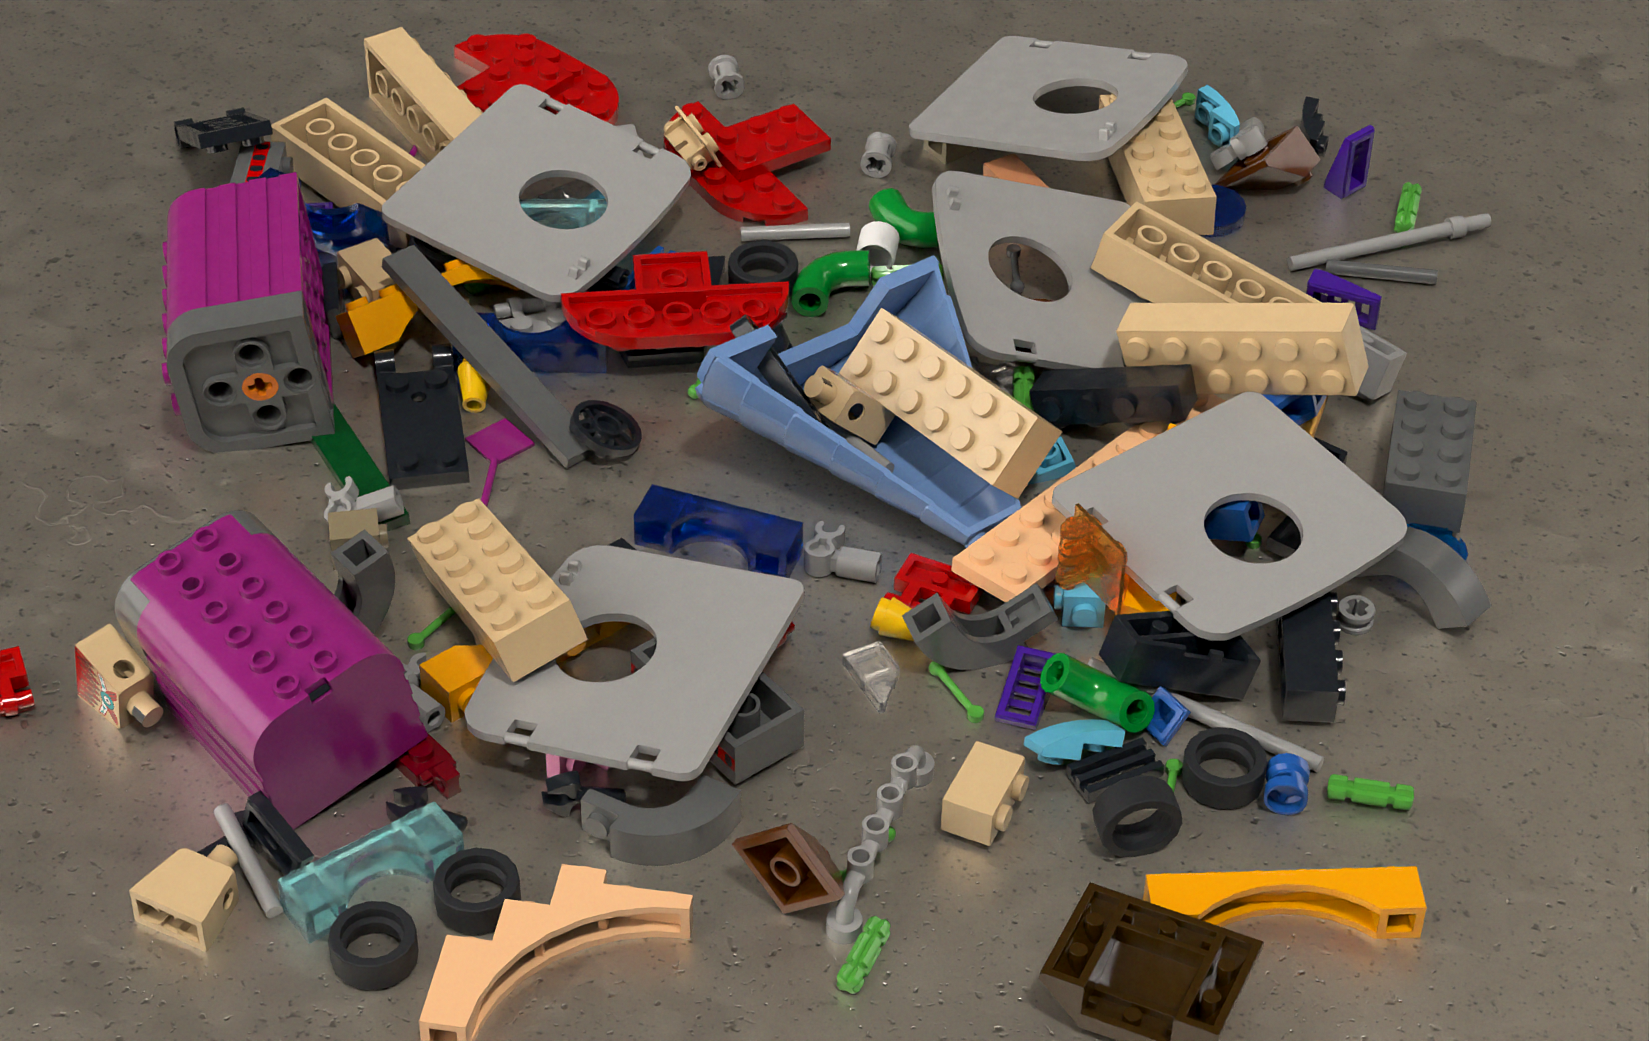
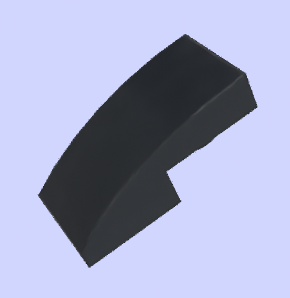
M1306 96L1303 104L1300 130L1317 155L1324 157L1329 136L1323 135L1325 121H1323V114L1318 113L1320 99Z

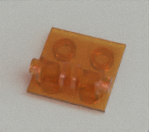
M1079 503L1075 504L1074 517L1067 518L1060 526L1059 553L1057 555L1059 564L1057 565L1056 581L1065 590H1071L1077 584L1085 582L1116 615H1119L1121 613L1122 596L1124 593V578L1128 561L1127 551L1122 543L1116 541L1101 526L1096 517L1091 516Z

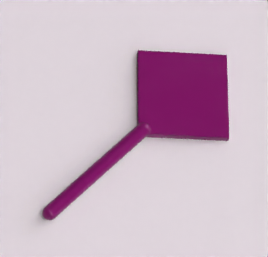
M506 418L465 438V442L490 463L481 501L486 507L488 506L497 466L535 446L531 439Z

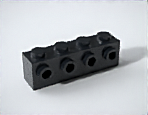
M1191 364L1044 370L1030 389L1034 412L1056 428L1068 427L1071 424H1088L1090 427H1100L1108 423H1124L1127 426H1136L1144 422H1162L1165 425H1169V423L1177 424L1186 420L1198 400Z
M1330 591L1276 619L1283 720L1334 723L1337 705L1344 706L1346 684L1345 680H1338V675L1342 674L1343 652L1342 650H1335V646H1338L1340 641V621L1333 620V617H1336L1337 592Z

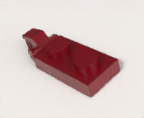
M429 734L427 738L391 762L416 787L426 786L430 783L447 800L461 792L459 785L460 773L456 770V761Z

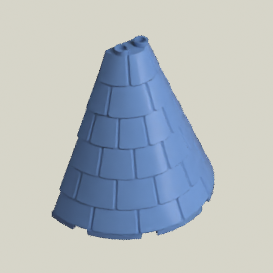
M933 255L881 277L849 324L779 353V357L804 390L806 380L814 375L822 365L837 373L840 372L881 308L907 322L972 368L952 298L946 294L938 266L940 262ZM769 325L709 349L697 373L701 384L695 387L697 396L707 408L741 423L747 429L784 446L787 451L829 470L834 476L920 519L923 524L964 545L965 548L1022 508L1019 498L1017 499L992 486L897 415L894 416L877 445L859 437L894 464V470L891 473L889 469L849 444L846 439L806 414L802 408L774 391L757 368L777 338ZM857 403L850 408L849 412L859 418L862 414L863 406Z

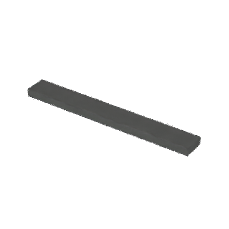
M411 245L382 259V269L566 469L595 455L594 450L583 444L576 435L571 434L569 429L571 413L415 245Z

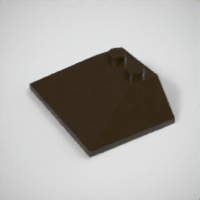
M1090 882L1040 971L1039 979L1079 1027L1117 1041H1219L1260 956L1264 941Z

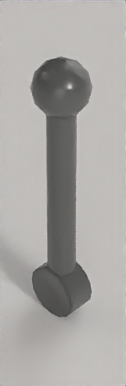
M1010 244L1006 248V255L1011 258L1013 276L1010 289L1017 294H1021L1025 288L1024 283L1020 280L1018 263L1021 247L1017 244Z

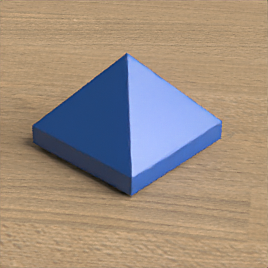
M1160 686L1152 697L1155 712L1151 722L1145 729L1163 746H1167L1191 712L1170 692Z

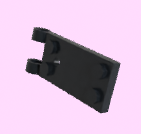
M244 107L228 110L224 117L193 122L192 118L174 121V131L179 148H206L207 154L229 150L228 144L242 141L243 146L261 144L265 142L263 136L273 134L269 119L246 112Z
M451 343L432 345L434 369L428 371L396 373L393 349L374 351L389 485L396 486L398 490L470 483Z

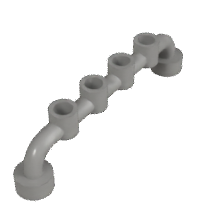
M912 745L905 753H899L892 758L891 782L883 784L877 789L876 814L868 815L862 821L861 846H855L847 853V876L843 883L845 895L838 900L837 906L833 907L826 916V934L830 940L837 944H852L856 942L859 934L862 933L863 916L855 908L856 900L862 885L870 882L874 876V859L877 853L885 850L888 846L891 822L899 819L903 814V797L906 790H910L913 787H924L930 784L934 778V759L919 745Z

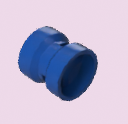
M1284 753L1272 757L1267 762L1265 776L1267 783L1264 789V803L1271 811L1281 815H1293L1303 811L1307 806V785L1310 767L1305 759L1296 754Z

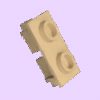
M676 106L675 109L679 117L665 124L663 134L666 140L670 142L687 162L691 170L701 171L712 160L720 168L722 164L715 155L720 149L708 132L701 135L700 133L704 129L695 116L691 113L686 117L682 110Z

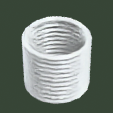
M881 221L868 223L861 229L856 250H869L870 272L874 266H887V269L892 268L900 240L899 233L893 226ZM870 245L880 246L884 249H876L871 247Z

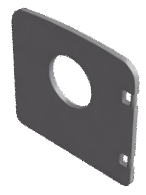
M1006 36L999 39L910 123L909 134L912 138L1008 152L1075 161L1100 160L1114 154L1158 113L1188 74V64L1182 57L1156 52L1152 54L1123 48L1064 41L1052 42L1022 36ZM1073 86L1097 87L1110 91L1117 97L1113 103L1102 109L1077 114L1050 112L1038 107L1034 103L1041 95L1047 92Z
M519 84L505 92L382 205V219L387 224L540 299L549 302H561V293L585 292L646 237L690 184L691 171L687 162L678 155L663 148L654 147L644 142V139L570 104L565 105L552 99L550 95L536 88ZM548 106L559 111V113L555 115L543 108ZM642 150L653 157L648 159L637 152ZM551 177H570L585 181L597 188L606 199L607 209L597 221L590 225L575 229H557L542 225L531 219L521 208L519 199L528 186L539 180Z
M961 171L941 173L932 187L936 232L947 285L963 336L968 344L977 352L993 359L1034 363V366L1052 369L1124 367L1125 361L1116 330L1130 303L1152 302L1142 299L1133 291L1106 279L1102 274L1091 269L1103 233L1131 206L1121 201ZM1003 243H1018L1041 251L1050 257L1065 274L1068 282V294L1056 301L1043 302L1015 293L1005 286L992 271L988 259L989 250ZM1015 346L1031 349V353L1016 351Z
M1257 392L1241 393L1059 484L1054 488L1052 495L1054 507L1072 524L1078 525L1101 551L1153 599L1160 601L1174 614L1173 617L1194 635L1211 641L1232 639L1323 596L1393 552L1403 543L1407 531L1406 520L1397 508L1265 396ZM1240 500L1262 502L1283 511L1295 522L1301 534V545L1292 555L1277 562H1244L1226 555L1215 547L1205 532L1204 520L1213 509L1228 502ZM1092 514L1103 525L1095 528L1085 517ZM1177 592L1188 603L1180 606L1169 595Z
M594 545L582 548L571 554L553 574L551 579L570 599L583 628L602 622L622 621L639 625L648 630L657 641L652 658L635 673L608 682H586L572 678L559 668L556 663L557 658L512 682L493 658L465 708L467 728L475 737L503 745L510 743L528 747V750L623 770L630 768L652 773V776L676 781L693 780L703 772L805 599L803 584L795 579L609 545ZM516 727L533 731L531 736L513 732ZM638 753L657 756L654 762L637 759L636 756Z

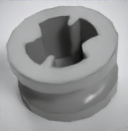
M1350 595L1341 599L1336 620L1340 621V630L1350 635L1367 634L1373 627V618L1376 612L1375 605L1371 600L1360 595Z

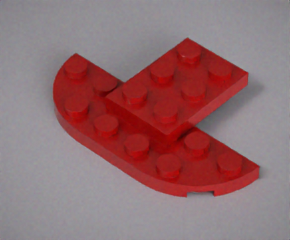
M475 34L466 41L454 46V57L481 72L458 85L457 88L463 90L468 100L476 108L479 107L482 112H485L511 87L524 84L550 95L552 99L565 105L570 104L612 125H615L617 122L619 96L615 85L608 76L556 47L536 39L532 34H495L486 36ZM548 106L544 107L546 110L552 112L555 115L559 113V111L553 108H550Z
M699 101L685 104L681 110L686 117L692 113L704 129L700 134L704 135L708 132L720 149L715 153L722 164L720 168L712 160L701 171L690 169L689 185L714 210L742 223L744 222V217L753 221H765V226L792 225L808 220V208L771 172L831 150V138L800 108L793 103L725 127ZM678 112L669 121L677 119L679 117ZM664 137V149L681 157Z
M707 251L633 255L634 290L561 293V307L565 319L575 331L585 338L609 346L616 351L721 345L733 340L736 337L732 333L730 325L745 314L759 328L769 325L770 328L773 327L786 312L789 302V281L711 285Z

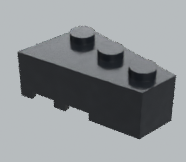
M1171 611L1115 615L1098 655L1119 682L1152 687L1162 686L1166 689L1244 699L1261 660L1241 635L1224 641H1211L1200 638L1180 624L1173 617L1174 614Z

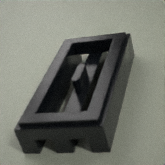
M1142 737L1125 743L1122 747H1114L1067 764L1066 775L1089 804L1096 801L1108 787L1120 780L1134 776L1162 777L1165 765L1161 760L1155 761L1156 754L1152 749H1146L1147 742ZM1140 765H1144L1142 767L1123 773L1124 771H1127L1129 769L1138 767ZM1107 778L1104 781L1088 786V784Z
M261 790L249 796L242 820L244 827L291 884L296 886L307 880L309 876L307 871L311 868L310 861L313 860L314 854Z

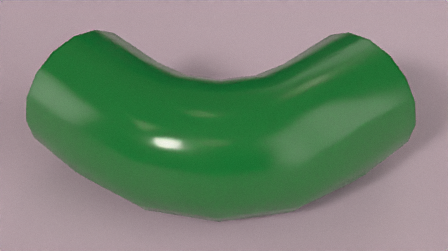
M893 188L881 190L871 198L869 210L875 222L881 221L893 226L899 233V243L921 249L939 248L934 212H921L910 208L902 194Z
M869 250L830 253L814 259L800 271L793 287L791 302L796 312L807 317L819 316L828 308L829 295L833 291L848 287H869Z
M1057 653L1049 658L1041 672L1040 683L1045 692L1103 720H1107L1128 732L1142 731L1153 718L1155 712L1154 701L1148 693L1127 683L1119 682L1117 678L1065 653Z

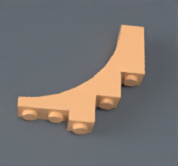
M562 864L550 905L533 901L505 899L492 941L471 936L446 935L419 1019L421 1041H476L480 1029L498 1004L519 984L552 962L583 949L618 940L649 937L690 939L693 929V895L673 891L635 888L628 885L607 884V870Z

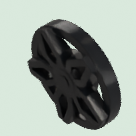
M600 400L583 401L575 407L570 418L569 429L571 434L576 435L583 444L594 450L595 455L605 458L606 455L613 457L632 455L642 439L641 428L636 420L625 410L609 402ZM581 413H583L584 416L583 420H579V415ZM627 428L630 430L633 440L625 433Z

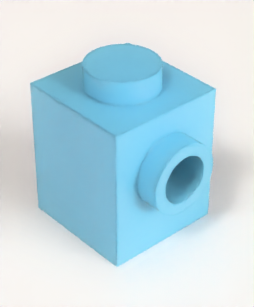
M1063 563L1061 585H1054L1053 601L1054 610H1061L1062 627L1103 628L1106 606L1104 564Z

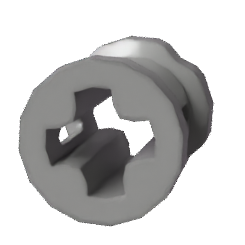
M720 55L710 62L708 71L710 77L715 81L714 90L716 95L724 100L735 99L740 96L744 91V80L738 74L739 66L737 60L730 55Z
M875 132L867 138L866 152L861 158L860 166L862 171L872 178L885 177L892 169L891 158L895 154L897 143L890 134Z

